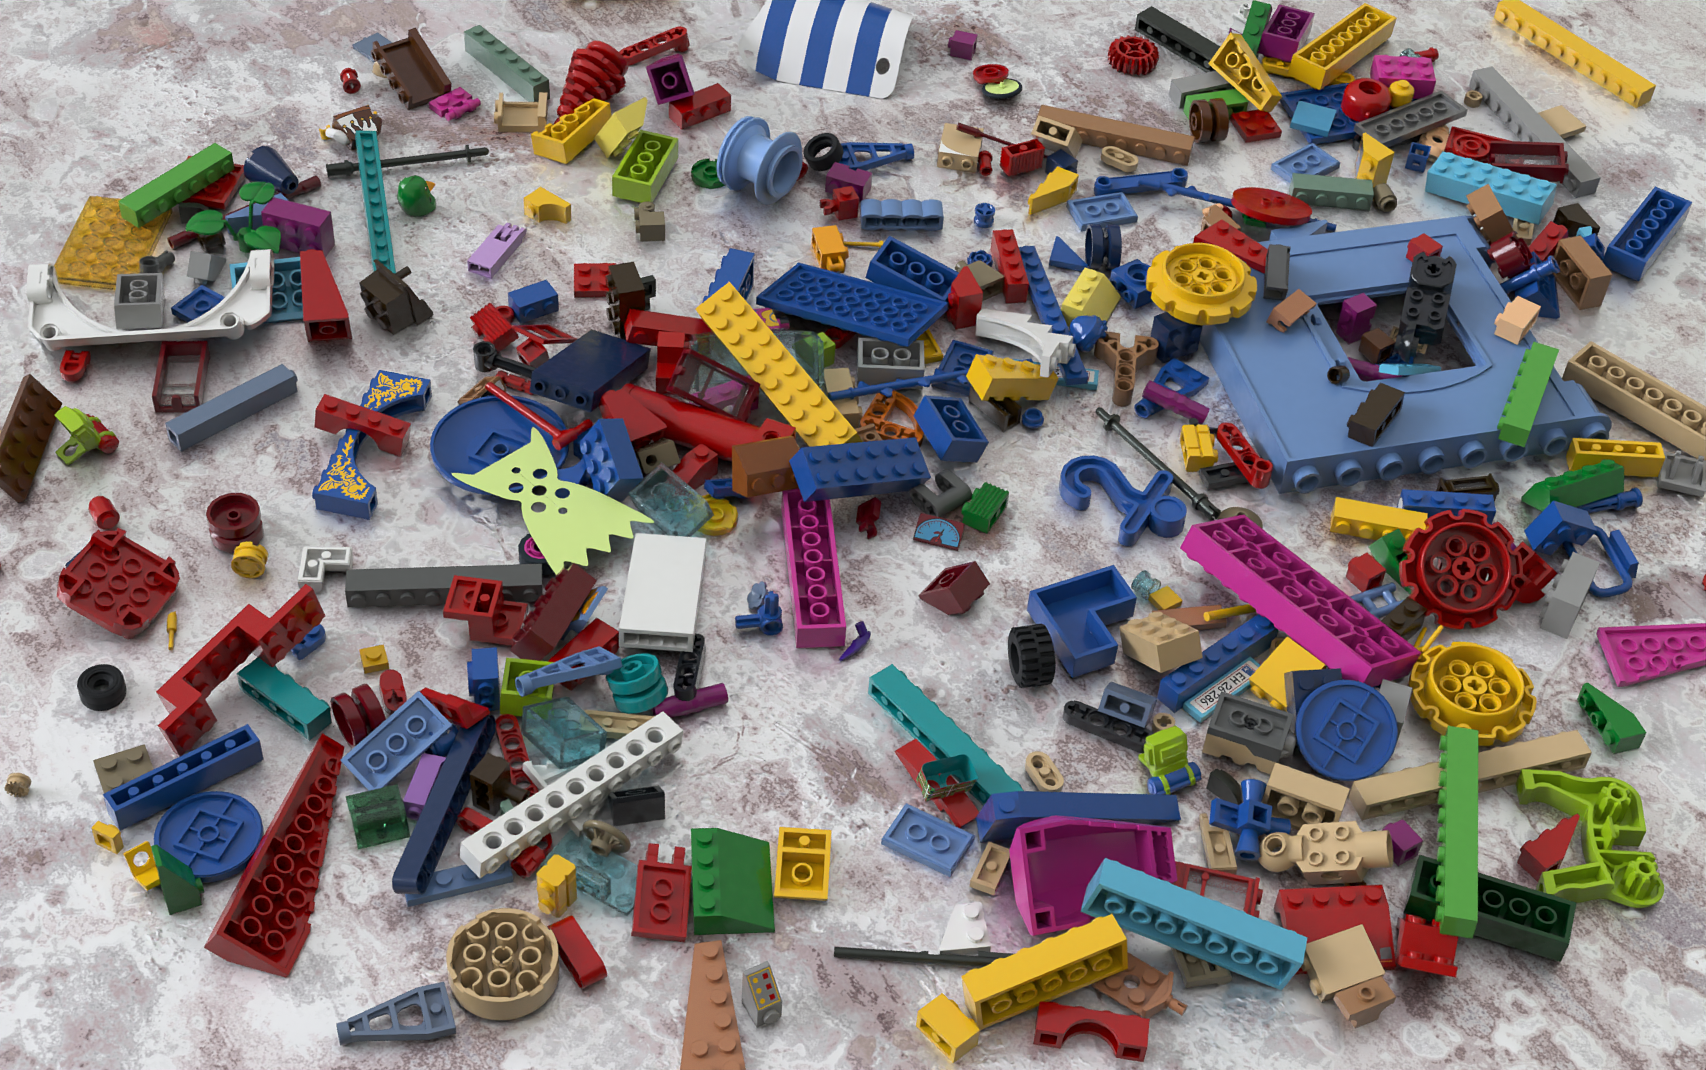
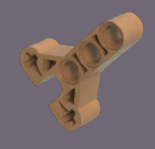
M1106 331V337L1099 338L1095 343L1094 356L1103 360L1114 371L1112 402L1117 406L1126 407L1132 401L1135 373L1144 366L1155 363L1159 343L1155 338L1135 335L1134 346L1126 348L1120 344V333Z

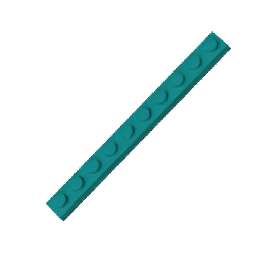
M356 130L355 140L373 272L377 270L373 260L377 259L395 274L376 131Z

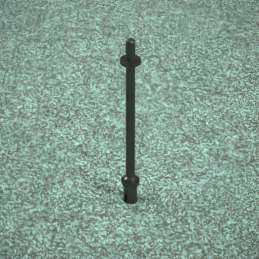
M465 145V150L380 160L381 168L466 158L467 162H471V157L488 155L489 149L486 147L469 149V145ZM344 160L342 163L326 164L327 176H351L354 171H359V163Z
M1101 407L1096 409V415L1105 422L1103 428L1106 431L1114 430L1158 471L1165 470L1173 475L1172 483L1192 500V507L1195 510L1201 511L1210 521H1214L1213 517L1217 519L1220 516L1221 510L1208 500V496L1204 493L1198 494L1127 431L1119 423L1120 416L1118 414L1110 415Z

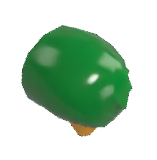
M417 175L405 177L398 186L397 199L401 209L407 215L413 217H421L432 212L437 204L435 197L430 193L435 183L425 181Z

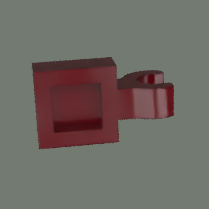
M876 497L862 503L857 509L856 523L859 525V532L867 531L868 540L877 535V528L874 522L880 517L881 501Z

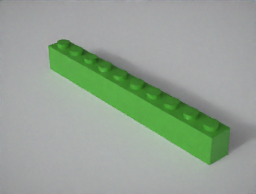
M1448 726L1446 734L1441 735L1439 741V750H1443V753H1440L1438 767L1443 768V771H1440L1438 786H1442V789L1439 790L1438 805H1442V808H1439L1437 823L1442 824V827H1439L1437 842L1441 843L1437 850V862H1441V866L1438 865L1436 881L1441 882V884L1437 886L1436 901L1440 902V906H1437L1435 921L1440 922V934L1473 939L1478 922V730Z

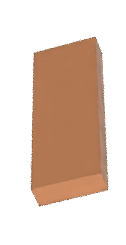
M1221 605L1152 611L1162 612L1196 630L1226 628L1227 625L1226 618L1208 622L1204 620L1205 612L1222 609Z

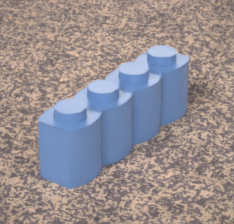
M865 199L860 202L861 228L864 230H878L882 228L889 231L899 229L908 231L920 229L937 231L943 229L942 202L939 200L929 199L921 202L915 199L904 201L896 199H886L883 201Z

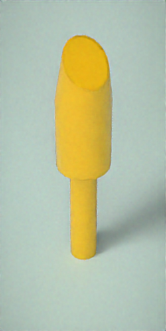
M176 611L167 616L169 650L174 648V633L177 632Z

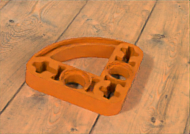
M892 391L891 397L877 393L860 421V427L874 423L875 430L882 440L916 437L918 445L921 447L924 438V432L913 416L918 408L917 405L897 391ZM895 406L911 419L915 430L887 421ZM874 411H881V412H883L884 414H882V415H875V414H873V412H874ZM894 432L896 435L888 436L885 433Z

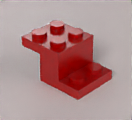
M454 575L443 609V617L468 621L471 641L513 645L512 637L520 628L524 627L523 621L527 616L528 603L504 601L502 581Z
M1406 914L1405 918L1398 917L1396 928L1400 931L1395 953V963L1405 968L1456 978L1458 967L1454 965L1459 936L1440 934V922H1436L1435 919H1432V924L1425 923L1426 919L1416 915Z

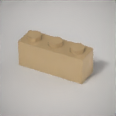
M849 368L822 369L821 386L823 393L828 397L829 392L847 390L850 387L855 388V378L850 376ZM859 397L831 401L854 429L858 428L859 420L863 418L862 407L857 405L859 404Z

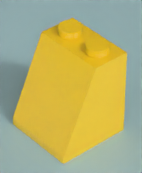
M1287 636L1249 678L1250 690L1258 698L1262 699L1264 697L1268 700L1271 707L1287 712L1284 673L1299 670L1326 669V666Z

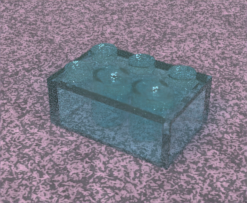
M660 463L628 493L635 507L645 516L651 518L654 524L667 535L691 537L714 516L708 502L663 463Z
M568 696L523 706L521 733L558 769H568L572 766L580 765L605 749L607 731Z

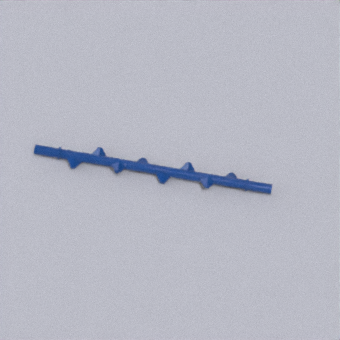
M1140 177L1138 185L1154 188L1157 191H1166L1171 197L1178 194L1211 203H1221L1224 206L1235 208L1230 198L1197 191L1194 186L1184 188L1163 183L1161 180L1155 181ZM1310 218V221L1307 222V223L1315 222V221H1321V220H1317V218H1315V219ZM1328 222L1326 230L1335 232L1337 224Z
M1025 359L1026 361L1033 363L1032 359ZM936 368L934 375L906 380L898 378L894 382L868 385L863 381H859L857 388L850 387L847 390L829 392L828 399L830 401L847 398L854 399V397L877 393L891 397L894 390L918 386L930 387V384L953 380L967 384L968 379L966 375L969 369L946 373Z

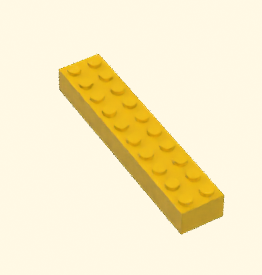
M730 282L695 308L702 320L750 378L760 383V390L789 425L796 427V433L808 447L863 442L856 430Z

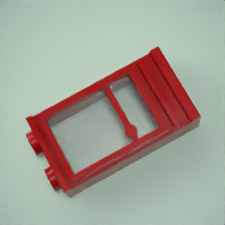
M1175 861L1177 881L1171 884L1259 918L1260 911L1255 910L1256 904L1260 905L1263 889H1258L1260 878L1256 877V879Z

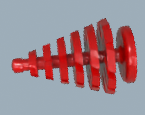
M602 41L589 42L586 49L577 48L576 51H573L568 68L569 71L565 79L566 84L562 90L563 95L560 98V106L557 109L559 118L555 120L554 124L560 121L561 116L573 114L575 108L593 98L607 101L625 89L626 85L624 84H626L623 76L628 71V64L615 48Z

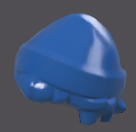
M1083 315L1073 319L1070 324V333L1073 336L1076 348L1082 352L1091 351L1099 338L1106 337L1107 321H1102L1096 315Z

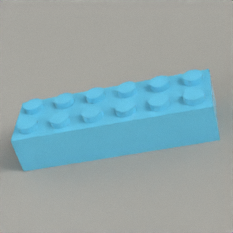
M1442 152L1427 172L1425 192L1469 204L1470 202L1466 195L1489 184L1506 216L1539 225L1554 203L1557 184L1530 177L1526 174L1516 173L1509 169L1495 167L1488 163L1478 162L1471 158L1457 156L1450 152Z

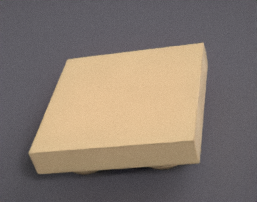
M1562 105L1538 113L1563 139L1585 132L1586 125Z

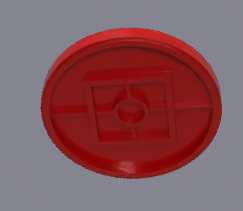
M1256 187L1239 188L1233 192L1231 198L1232 205L1241 213L1272 224L1302 225L1309 222L1312 215L1311 207L1304 201L1271 189Z

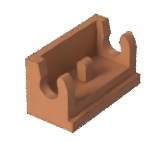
M1298 289L1273 308L1266 322L1269 325H1273L1280 332H1285L1287 329L1281 325L1280 321L1290 327L1304 314L1307 315L1310 312L1309 310L1313 309L1317 303Z

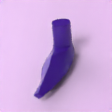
M864 621L855 624L859 636L852 641L851 645L839 658V661L851 657L869 641L871 632L867 631Z

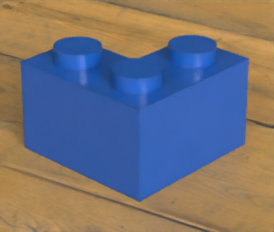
M1553 500L1524 532L1533 551L1551 556L1564 541L1583 546L1597 532V529L1588 511Z

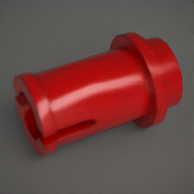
M1433 47L1413 53V55H1417L1413 57L1431 58L1432 62L1439 58L1438 50Z
M986 150L981 151L978 157L980 173L983 176H988L993 171L991 165L993 156Z

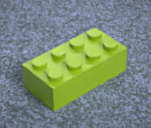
M640 130L639 135L634 139L612 176V196L640 203L646 201L653 203L678 159V138Z

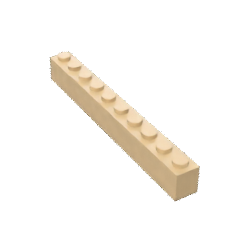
M1578 730L1563 731L1548 737L1541 736L1535 740L1516 742L1513 745L1495 747L1491 750L1478 752V793L1516 784L1521 769L1561 771L1565 773L1585 768L1592 752ZM1429 762L1423 766L1408 767L1401 771L1382 773L1379 776L1360 779L1353 782L1349 799L1361 821L1438 803L1439 790L1442 789V786H1438L1439 773L1443 771V768L1438 767L1439 762Z

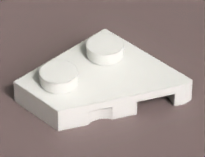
M982 902L955 904L938 954L966 955L977 954L978 951L990 952L991 944Z

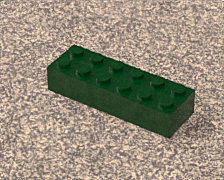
M1419 855L1412 873L1403 911L1404 914L1420 916L1432 922V919H1435L1437 906H1440V902L1436 901L1437 886L1441 884V882L1436 881L1438 865L1441 866V862ZM1478 872V922L1474 935L1561 962L1570 943L1577 902Z

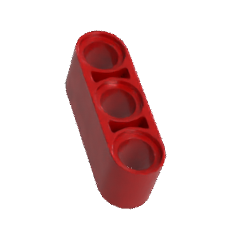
M572 915L547 926L549 930H552L557 940L559 957L581 989L607 977V970L602 959Z

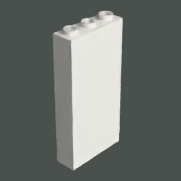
M635 533L619 625V647L693 652L706 559V538Z

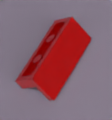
M426 687L420 691L450 723L466 729L490 714L487 707L452 694L445 695Z

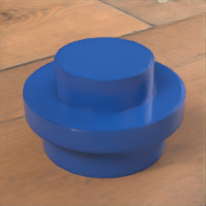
M1027 409L1022 415V423L1028 428H1039L1043 425L1044 417L1038 409Z

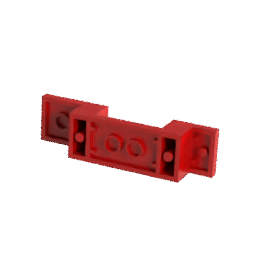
M305 584L270 618L248 604L156 691L169 713L157 726L174 753L182 756L194 746L201 736L212 729L217 719L205 699L222 681L229 677L231 672L244 663L251 653L269 666L274 667L314 627L321 623L325 613L313 588Z

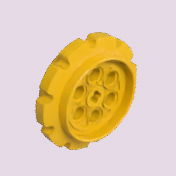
M1189 243L1176 246L1171 251L1165 250L1152 260V265L1147 271L1146 289L1152 292V301L1174 318L1194 325H1215L1227 323L1231 317L1240 318L1250 310L1252 301L1255 300L1257 281L1254 276H1250V267L1230 251L1207 243Z
M1452 642L1450 647L1437 645L1422 654L1420 662L1414 664L1408 686L1412 687L1411 703L1421 718H1427L1430 721L1431 728L1442 735L1446 734L1448 726L1478 730V746H1491L1495 739L1504 743L1515 739L1523 733L1526 724H1530L1536 709V697L1531 695L1534 686L1527 673L1522 668H1517L1513 663V659L1491 647L1478 645L1477 643Z

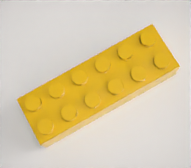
M1113 914L1105 917H1097L1091 923L1081 927H1073L1057 937H1049L1033 947L1022 948L1016 954L1006 958H998L989 965L979 969H972L961 976L965 1006L979 1029L982 1030L1039 1006V1001L1049 1002L1128 969L1127 938Z

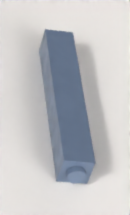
M281 364L166 422L168 439L182 452L298 392L296 384L298 379L295 372Z

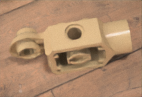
M1356 821L1303 824L1297 835L1291 836L1284 832L1270 833L1259 844L1261 857L1258 861L1265 869L1281 872L1297 864L1309 885L1362 882L1370 868H1389L1393 866V846L1390 831L1362 832ZM1276 847H1282L1280 851L1272 852Z

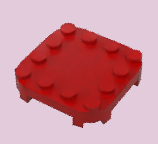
M117 528V531L107 530L100 532V530H97L66 569L63 567L57 585V598L70 609L111 633L123 636L125 639H133L148 628L174 596L180 580L179 572L175 566L176 561L170 556L165 560L125 537L127 531Z

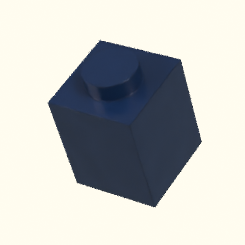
M1060 149L1047 156L1045 173H1052L1058 166L1077 174L1078 160Z

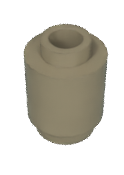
M1378 184L1373 188V200L1380 210L1391 212L1397 207V198L1388 184Z

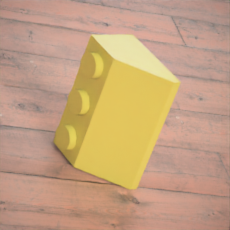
M646 97L614 112L595 136V141L607 158L613 155L618 157L624 153V148L632 143L631 140L639 135L638 131L644 124L648 101Z
M1084 268L1063 301L1061 311L1068 327H1070L1073 319L1083 315H1096L1102 321L1106 320L1108 322L1120 302L1121 296L1105 274Z

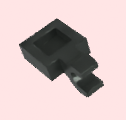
M653 275L641 278L645 288V311L650 310V298L656 297V279Z

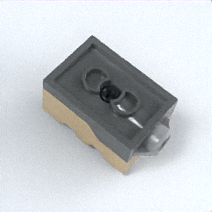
M1221 691L1208 726L1202 752L1218 758L1225 755L1231 757L1234 763L1240 765L1250 763L1256 765L1258 771L1271 774L1275 762L1279 763L1280 758L1293 754L1297 739L1296 735L1290 730L1294 714Z

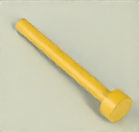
M880 240L879 243L844 241V246H873L880 249L883 245V241Z

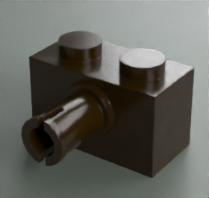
M487 753L470 773L473 806L493 816L500 811V802L509 799L520 804L530 797V791L512 784L510 763L502 757H496Z

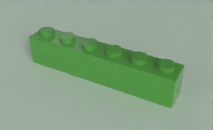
M213 143L119 200L121 217L137 228L142 227L233 171L232 153Z
M1533 342L1531 350L1526 349L1522 359L1523 362L1520 364L1517 372L1518 375H1516L1512 386L1516 390L1511 389L1507 399L1511 404L1506 402L1502 413L1506 417L1501 416L1497 429L1501 430L1498 439L1525 447L1559 349Z

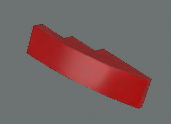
M916 738L895 751L919 787L916 779L923 764L937 759ZM951 775L946 779L947 786L958 784ZM927 780L930 787L934 789L940 788L936 781ZM965 792L933 800L939 811L945 810L958 828H962L972 822L979 814V811Z

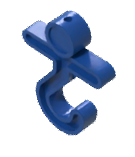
M1094 455L1080 456L1071 459L1063 466L1060 474L1059 491L1060 496L1068 505L1080 511L1088 509L1090 506L1091 489L1082 482L1094 481L1103 487L1117 509L1126 514L1120 525L1118 541L1123 546H1133L1147 526L1152 533L1164 538L1178 536L1183 531L1187 509L1180 499L1168 496L1173 482V475L1165 470L1158 471L1142 492L1133 488L1118 466L1106 458Z

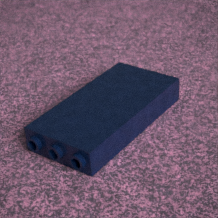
M591 329L532 371L529 392L591 413L598 407L605 392L622 389L625 384L630 383L648 369L651 348L628 343L626 340Z

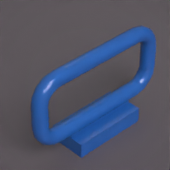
M1595 526L1597 532L1594 535L1598 537L1623 583L1603 589L1597 587L1593 581L1589 592L1601 598L1626 593L1632 587V578H1636L1639 562L1620 530L1611 531L1610 537H1608L1602 528ZM1564 541L1562 545L1569 558L1573 552L1578 553L1571 542Z

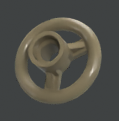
M599 820L584 822L582 826L583 832L592 841L589 848L597 855L608 857L610 852L626 853L630 850L631 843L629 839L616 827Z

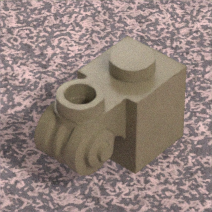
M652 202L640 203L638 208H634V219L639 220L635 221V231L640 233V242L665 241L664 211L655 212V205Z

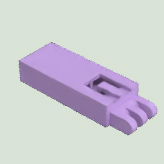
M508 222L504 226L498 224L467 260L468 271L492 279L520 246L527 229L521 227L519 230V226L513 225L512 227V224Z

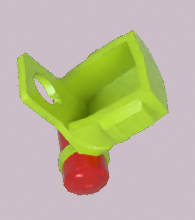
M64 406L55 414V417L71 434L70 439L55 452L67 465H71L84 453L94 448L104 453H112L118 448L119 440L116 435L109 431L98 417L90 416L79 409H71L67 406ZM79 445L72 456H65V452L69 447Z

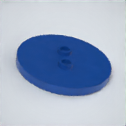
M1355 680L1332 681L1310 693L1299 708L1295 721L1296 743L1304 760L1319 774L1337 781H1356L1375 774L1389 761L1397 743V720L1389 702L1373 687Z
M203 792L177 802L165 812L155 829L154 845H158L192 868L195 879L200 878L202 883L215 882L229 878L247 867L264 836V829L259 812L248 800L229 792Z

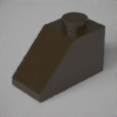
M1579 203L1558 207L1553 220L1555 224L1563 225L1568 229V237H1576L1578 229L1591 226L1592 234L1596 233L1597 236L1600 230V226Z

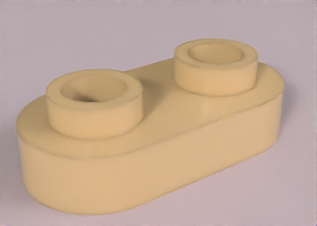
M1106 146L1102 149L1101 160L1107 165H1111L1126 173L1137 169L1138 158L1135 155L1114 146Z
M1040 751L1030 753L1026 758L1025 770L1039 791L1061 792L1064 778L1050 757Z

